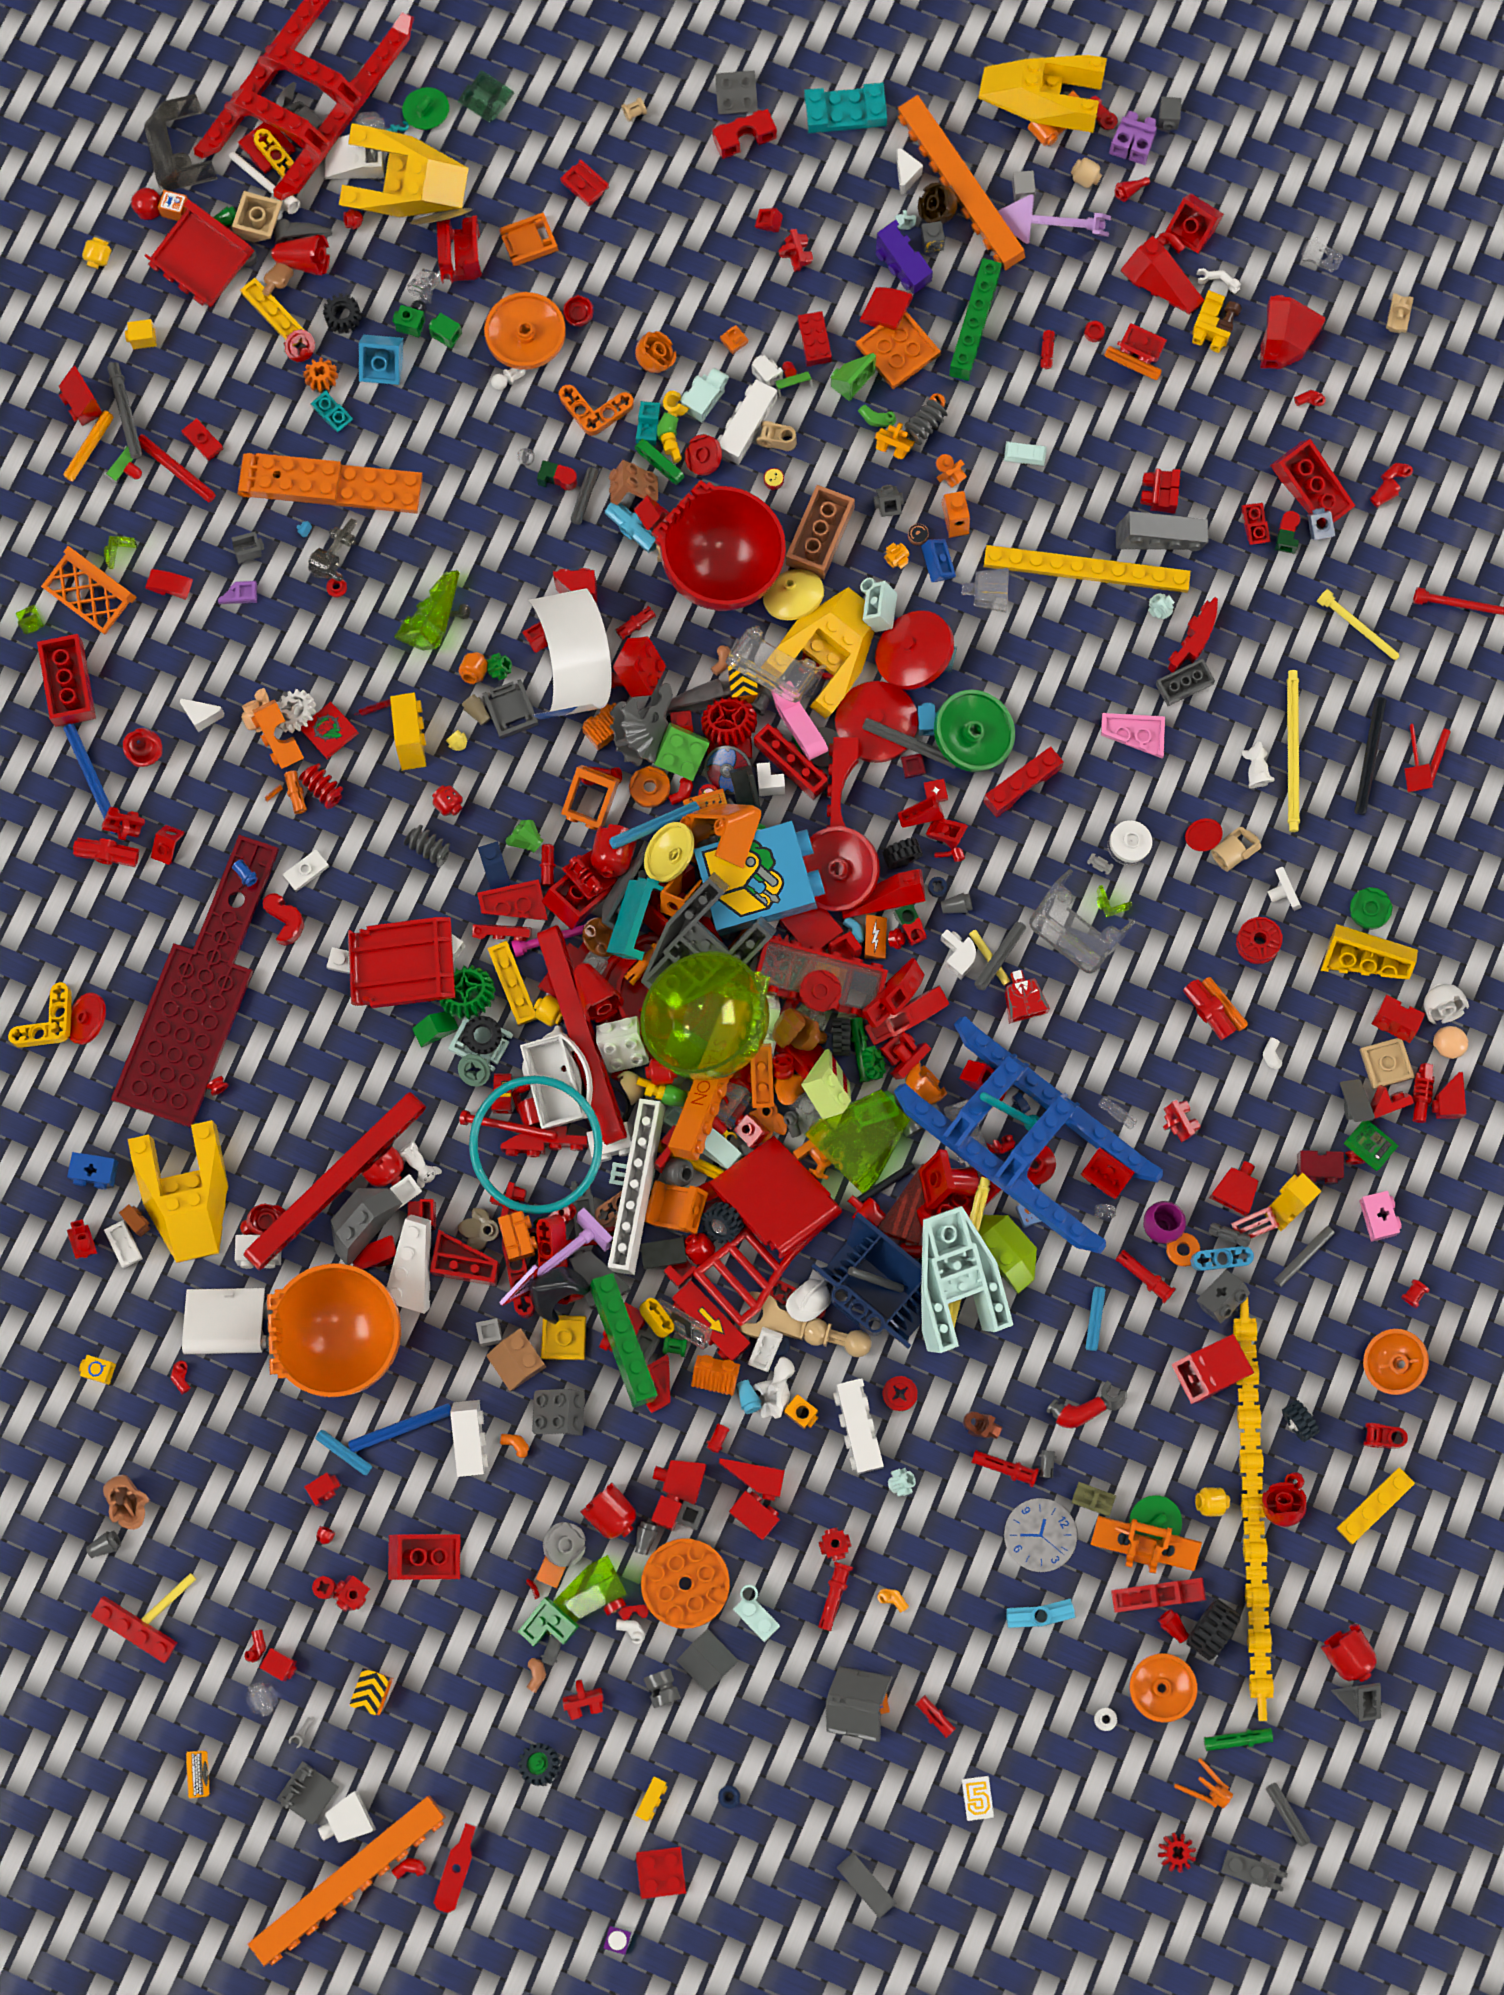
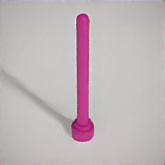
M585 924L577 926L573 930H563L564 939L582 934ZM538 938L525 942L520 940L511 941L515 957L523 956V953L527 952L528 949L540 946Z

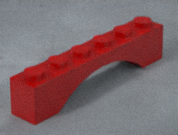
M833 737V743H829V756H833L832 764L828 765V776H832V784H828V797H831V805H827V817H831V822L826 828L834 826L846 827L841 814L842 791L851 771L859 763V738Z

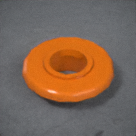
M1183 1233L1176 1241L1166 1245L1168 1258L1178 1266L1187 1267L1191 1265V1256L1195 1252L1200 1251L1198 1240L1188 1233ZM1178 1245H1187L1189 1247V1254L1186 1256L1180 1255L1177 1252Z

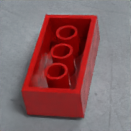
M74 634L37 642L49 718L54 726L58 727L96 719L84 644L80 636Z

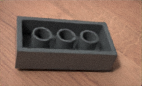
M1201 659L1157 680L1156 686L1166 705L1170 706L1214 685L1215 679L1204 659Z

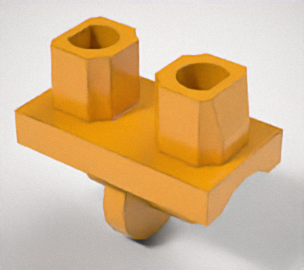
M900 422L896 427L889 425L887 430L881 428L875 435L877 450L886 452L889 444L895 446L893 456L901 460L913 448L915 441L906 438L908 432L902 430L903 424Z

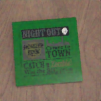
M1362 1121L1344 1142L1350 1150L1375 1171L1382 1167L1398 1147L1393 1140L1370 1121Z

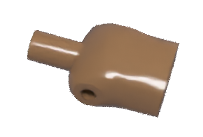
M276 263L264 275V282L267 285L262 290V293L269 296L274 288H284L294 275L293 270L285 264Z

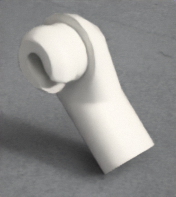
M1270 1037L1264 1049L1263 1058L1270 1068L1278 1070L1282 1066V1061L1275 1051L1280 1041Z
M617 1619L616 1630L627 1631L634 1644H641L643 1642L645 1632L637 1621Z

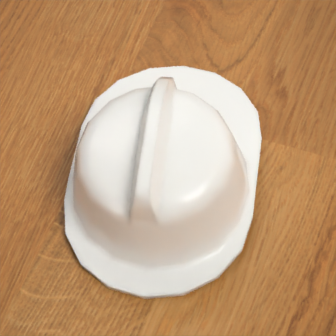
M817 1279L805 1281L787 1299L786 1309L788 1314L793 1319L801 1322L811 1321L820 1315L831 1303V1296L826 1286V1281Z

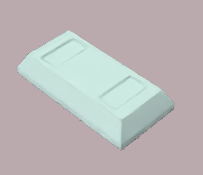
M1006 442L1004 461L1044 466L1047 446Z

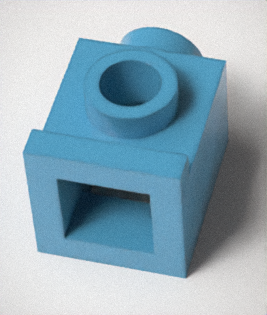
M924 703L922 706H918L917 711L918 735L934 736V720L937 714L935 712V705L933 703Z

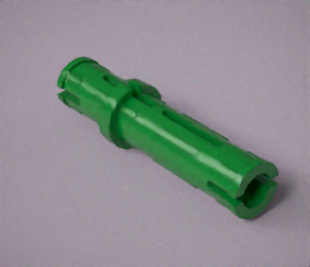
M857 1017L850 1019L853 1036L851 1043L854 1044L860 1082L864 1083L873 1081V1079L866 1074L862 1066V1052L867 1047L866 1041H868V1037L864 1032L863 1018Z
M1271 1728L1253 1731L1246 1729L1245 1732L1204 1737L1206 1752L1246 1745L1253 1747L1254 1744L1273 1742Z

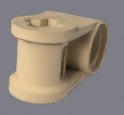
M763 421L761 423L760 437H757L756 441L759 445L784 451H791L796 447V432L792 427L770 421ZM786 436L792 437L788 441L783 440Z

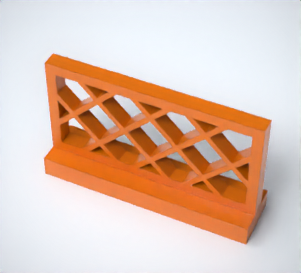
M67 546L64 550L65 555L41 587L100 632L106 634L129 602L133 603L137 597L74 549ZM69 561L73 564L74 573L64 574L63 567ZM88 575L89 585L79 586L78 576ZM74 577L75 587L65 588L64 578ZM60 579L61 589L53 591L49 588L53 580ZM104 587L105 596L95 598L94 588ZM90 588L91 599L81 600L80 590ZM76 591L77 601L68 602L66 592ZM118 598L122 601L117 609L110 610L109 599ZM105 600L106 611L96 612L95 602ZM92 603L93 613H82L81 604ZM107 614L108 621L102 628L98 625L97 616Z

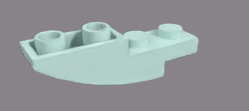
M670 1106L665 1112L663 1124L670 1129L673 1125L676 1126L682 1108ZM712 1128L711 1133L707 1135L703 1154L727 1170L736 1163L742 1154L727 1139Z

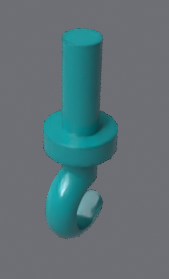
M403 121L402 123L406 127L392 124L386 130L396 133L398 130L404 132L408 130L409 124Z

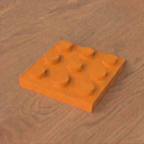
M907 311L896 331L878 325L856 341L857 348L864 356L871 353L876 355L875 369L892 389H895L941 355L939 348Z

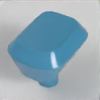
M305 521L302 522L301 526L297 525L298 533L303 538L308 536L312 528L310 522Z

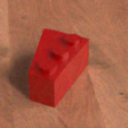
M438 1229L430 1269L433 1276L497 1286L500 1270L498 1261Z

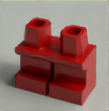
M1156 468L1155 473H1144L1142 486L1153 487V490L1142 491L1140 504L1151 506L1152 511L1175 514L1178 506L1181 470L1161 471V469Z

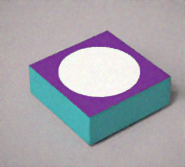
M610 1926L603 1949L626 1955L632 1932Z

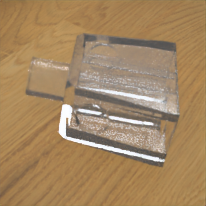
M1009 568L976 572L974 583L962 582V595H974L975 607L1006 612L1008 606Z
M806 1092L800 1095L793 1104L787 1105L791 1111L797 1113L798 1121L811 1138L829 1125L827 1118H821Z

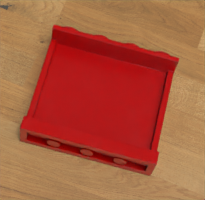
M187 199L184 203L187 209L152 256L150 257L145 254V257L150 261L148 265L156 272L160 269L164 272L163 277L171 283L176 281L180 284L178 288L185 294L192 293L194 295L193 299L201 306L206 304L211 308L254 250L248 243L191 200Z

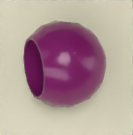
M1160 1201L1154 1203L1146 1210L1143 1227L1151 1240L1167 1244L1176 1241L1182 1236L1186 1227V1217L1183 1210L1177 1204L1171 1201Z

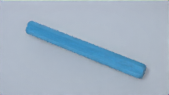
M691 802L611 837L609 844L613 849H617L658 831L666 824L680 821L687 814L700 810L697 802Z

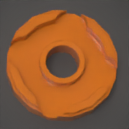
M652 766L637 770L629 783L630 795L633 800L640 806L647 808L658 807L663 804L671 790L670 781L666 773ZM648 782L656 785V788L651 792L644 789L645 784Z

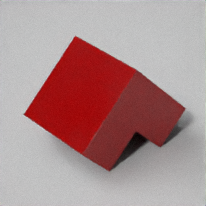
M434 1199L408 1201V1216L412 1214L431 1220V1230H436V1202Z

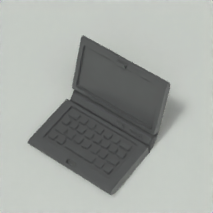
M839 1666L826 1700V1731L880 1742V1706L884 1701L892 1676Z

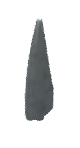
M719 678L709 681L672 698L665 716L673 712L707 710L708 705H713L714 700L719 702L722 697L726 699L731 696L730 688L723 690Z

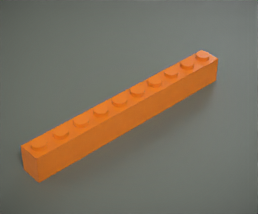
M916 95L899 106V116H897L899 122L903 127L907 126L909 129L908 134L912 141H917L920 145L918 148L922 156L929 158L931 169L934 173L938 172L941 176L939 178L941 183L953 190L958 203L962 207L961 212L966 220L970 219L973 224L971 226L976 235L980 234L982 236V243L987 251L991 249L994 254V261L1002 263V267L1006 271L1025 258L1023 247L921 98Z
M427 1796L251 1940L248 1946L262 1965L265 1966L270 1963L273 1966L283 1958L281 1953L288 1948L291 1951L301 1943L299 1940L301 1936L305 1933L309 1936L319 1928L318 1922L323 1918L325 1921L329 1920L337 1913L335 1909L340 1904L346 1906L355 1898L353 1894L360 1889L363 1892L373 1884L371 1879L378 1874L381 1877L390 1870L389 1864L395 1859L399 1862L409 1854L407 1852L408 1848L413 1844L415 1847H418L427 1839L424 1835L430 1830L434 1833L444 1825L443 1820L446 1818L444 1813L431 1796Z

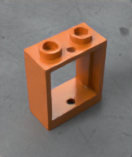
M584 765L578 766L561 814L565 815L569 821L586 823L585 826L593 830H597L600 826L603 827L620 779ZM581 778L608 788L598 819L571 810Z

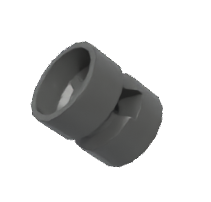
M670 1668L643 1678L647 1690L652 1691L650 1698L654 1708L681 1699L677 1686L672 1684L674 1677Z

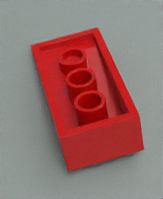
M1311 439L1301 441L1270 465L1283 485L1309 514H1312L1314 509L1325 508V511H1331L1334 523L1355 507V504ZM1319 518L1316 523L1323 528L1326 521L1324 518Z

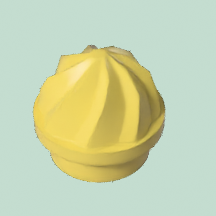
M459 730L455 731L446 740L449 744L448 747L455 751L464 750L467 745L465 733H461Z

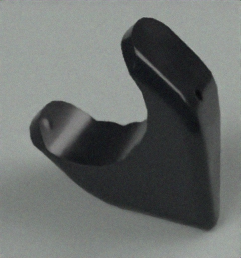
M560 1266L533 1279L530 1283L529 1296L538 1315L555 1325L559 1321V1317L553 1309L556 1303L562 1298L573 1294L585 1296L590 1291V1286L582 1275L568 1267Z

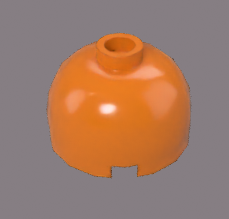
M650 331L637 343L635 355L639 365L644 370L651 373H660L674 364L676 361V351L673 352L671 348L673 344L665 334L659 331L654 333Z
M918 1063L908 1073L905 1083L929 1104H935L947 1095L944 1087L942 1089L939 1088L938 1083L940 1081L925 1065L921 1067V1063Z

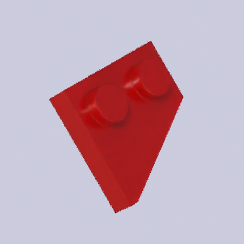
M668 1355L647 1365L658 1394L653 1402L646 1404L651 1414L671 1403Z

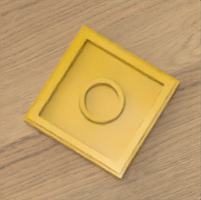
M558 1315L559 1321L555 1325L543 1319L541 1359L585 1360L586 1316Z

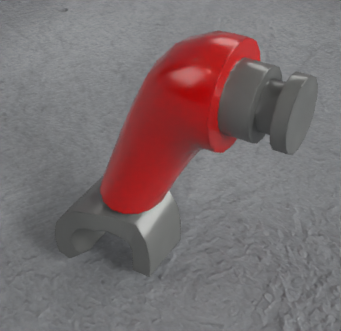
M1106 1381L1101 1389V1397L1097 1396L1079 1406H1072L1071 1404L1065 1406L1062 1403L1059 1405V1401L1054 1399L1049 1405L1047 1413H1053V1417L1057 1419V1425L1068 1429L1077 1428L1094 1419L1106 1409H1120L1127 1400V1391H1120L1118 1396L1110 1397L1107 1393L1111 1389V1383Z

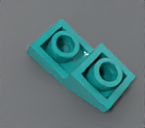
M324 391L310 404L337 433L353 420L327 391Z

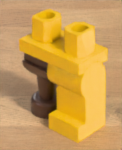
M1208 290L1194 325L1192 343L1200 346L1206 339L1212 342L1210 349L1219 353L1223 347L1227 346L1233 330V319L1240 314L1242 310L1241 305L1233 301L1227 302L1224 319L1218 318L1225 296Z

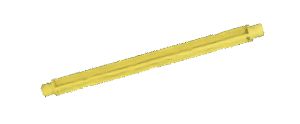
M1296 670L1288 671L1287 823L1289 824L1290 832H1298L1300 823L1299 679Z
M985 1177L980 1179L970 1214V1220L978 1232L990 1190V1180ZM961 1299L948 1304L954 1327Z

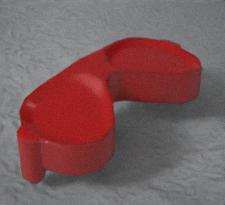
M646 1605L622 1607L618 1614H620L621 1619L624 1621L629 1619L632 1612H636L641 1618H646L649 1609Z

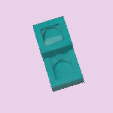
M640 402L636 444L641 439H644L651 445H656L661 403Z

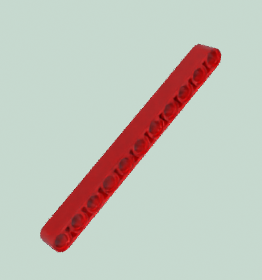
M555 925L538 932L537 937L569 1038L579 1047L589 1065L593 1083L591 1107L598 1119L602 1140L605 1145H609L627 1138V1132L602 1055L596 1043L592 1023L588 1022L583 1016L573 977L574 967L564 936L559 926ZM574 1051L580 1069V1073L587 1091V1080L585 1071L579 1056Z
M411 1092L407 1093L245 1250L243 1256L258 1270L263 1269L425 1111L426 1106Z

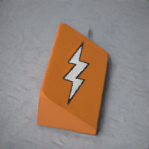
M866 914L864 959H886L887 918Z

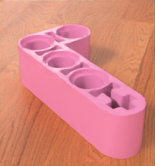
M791 681L772 689L771 693L780 717L808 760L810 761L828 752V747L823 737L800 704L797 692Z

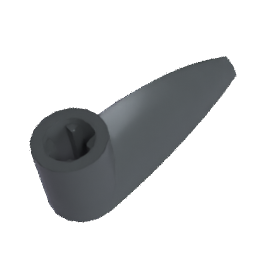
M286 219L277 220L273 230L276 244L313 235L332 236V230L312 223H290Z

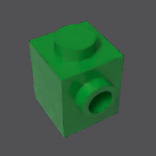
M400 305L399 311H395L393 316L396 331L420 337L426 321L424 311Z

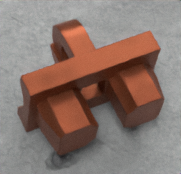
M968 1412L963 1419L964 1427L969 1430L968 1434L975 1437H992L997 1439L1002 1430L1001 1426L994 1423L995 1417L991 1415ZM972 1418L976 1419L975 1425L971 1424Z

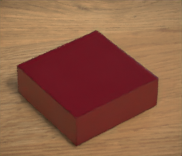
M922 754L901 757L905 779L926 774Z

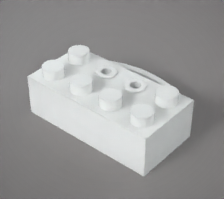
M558 1034L520 1045L528 1076L538 1075L555 1078L570 1085L582 1095L580 1071L572 1057V1051H575L585 1071L587 1080L585 1099L591 1106L593 1083L589 1065L579 1047L567 1035ZM563 1066H566L565 1072L562 1071ZM530 1084L541 1129H550L587 1118L580 1105L565 1092L552 1086Z

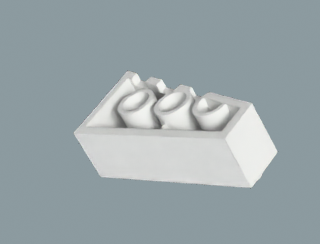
M412 1214L404 1221L387 1289L397 1306L425 1313L430 1309L431 1220Z

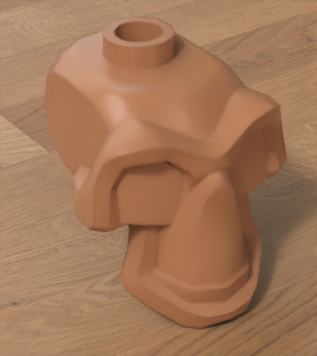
M117 1475L107 1481L103 1487V1493L109 1504V1517L111 1521H118L119 1525L127 1529L135 1530L139 1528L144 1522V1506L149 1502L148 1496L139 1491L127 1475Z

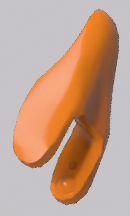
M794 1074L786 1080H780L773 1076V1086L780 1103L791 1105L805 1092L801 1086L804 1079L799 1074Z

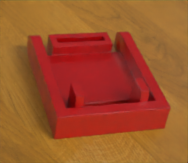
M777 1043L775 1045V1050L778 1053H787L793 1057V1068L804 1080L825 1051L819 1044L810 1051L799 1050L791 1044L786 1045L784 1048H781Z

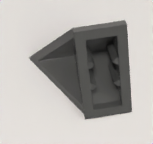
M1380 1683L1331 1690L1358 1718L1359 1722L1381 1719Z

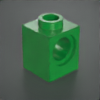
M442 313L437 318H433L429 324L431 337L450 349L462 334L460 324Z

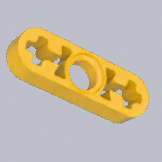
M259 129L254 135V144L283 178L286 169L283 165L281 167H278V165L286 159L285 165L287 168H290L294 161L268 130ZM259 135L263 137L265 135L267 136L266 141L269 144V146L271 145V143L274 144L268 149V151H265L267 145L264 142H259ZM271 151H280L282 154L281 159L273 160L270 156Z

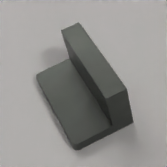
M750 766L729 770L737 804L753 805L761 810L754 775Z
M683 1237L640 1244L644 1269L687 1262Z

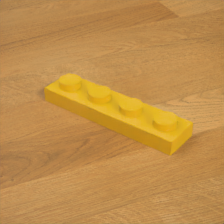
M256 278L252 279L240 289L241 294L285 341L286 335L292 333L293 330L303 329L271 294L266 296L262 293L265 287Z
M504 941L487 948L517 1025L521 1026L536 1020L534 1007L508 942Z
M1400 1467L1397 1468L1336 1529L1351 1545L1354 1544L1415 1483Z

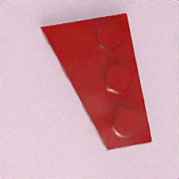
M539 879L477 893L482 914L548 921L545 905L541 902L543 895Z

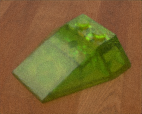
M879 1089L849 1104L844 1113L826 1119H819L805 1135L863 1194L879 1179L910 1119Z

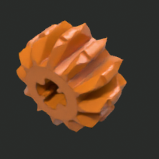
M321 357L319 362L312 359V365L306 364L307 371L303 373L304 378H306V385L310 386L312 391H315L317 388L320 393H322L324 388L330 391L329 386H336L335 380L338 379L336 366L331 365L332 363L329 359L325 362Z

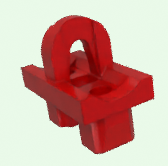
M791 229L790 235L785 238L786 244L781 246L778 253L781 258H790L795 272L800 271L805 265H810L814 258L811 251H803L802 249L808 245L807 235L798 234L797 229Z
M109 807L101 827L102 830L117 833L118 839L125 840L127 835L139 837L140 830L145 824V819L139 818L137 812L130 811L125 815L121 814L118 808Z
M508 1182L505 1196L513 1201L525 1202L527 1191L517 1187L515 1183ZM492 1196L490 1197L489 1202L491 1204L503 1207L501 1216L519 1212L506 1207Z
M582 1680L575 1681L577 1694L562 1697L564 1711L568 1712L571 1720L582 1717V1706L589 1705L591 1714L603 1711L602 1688L585 1691Z

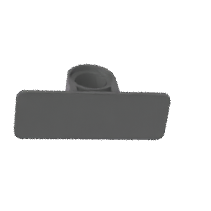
M1361 1080L1340 1082L1344 1095L1346 1119L1353 1120L1354 1122L1374 1120L1375 1115Z

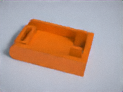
M544 212L499 229L509 257L512 259L513 266H518L558 251V246ZM542 227L545 228L548 238L544 239L543 243L537 229Z

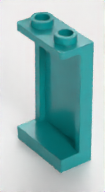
M640 877L637 880H629L606 951L607 953L624 959L642 961L645 952L634 949V945L651 892L662 891L665 888L658 885L659 881Z

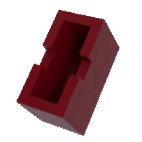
M1300 1150L1297 1154V1177L1304 1173L1313 1183H1316V1180L1325 1181V1184H1338V1181L1344 1178V1152L1326 1151V1154L1318 1155V1151Z

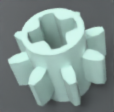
M1159 593L1150 599L1148 611L1152 617L1156 616L1158 619H1165L1172 614L1174 601L1170 595L1166 596Z
M906 1468L892 1471L893 1477L888 1480L890 1490L893 1493H897L898 1496L912 1493L911 1488L916 1483L912 1472L906 1471Z

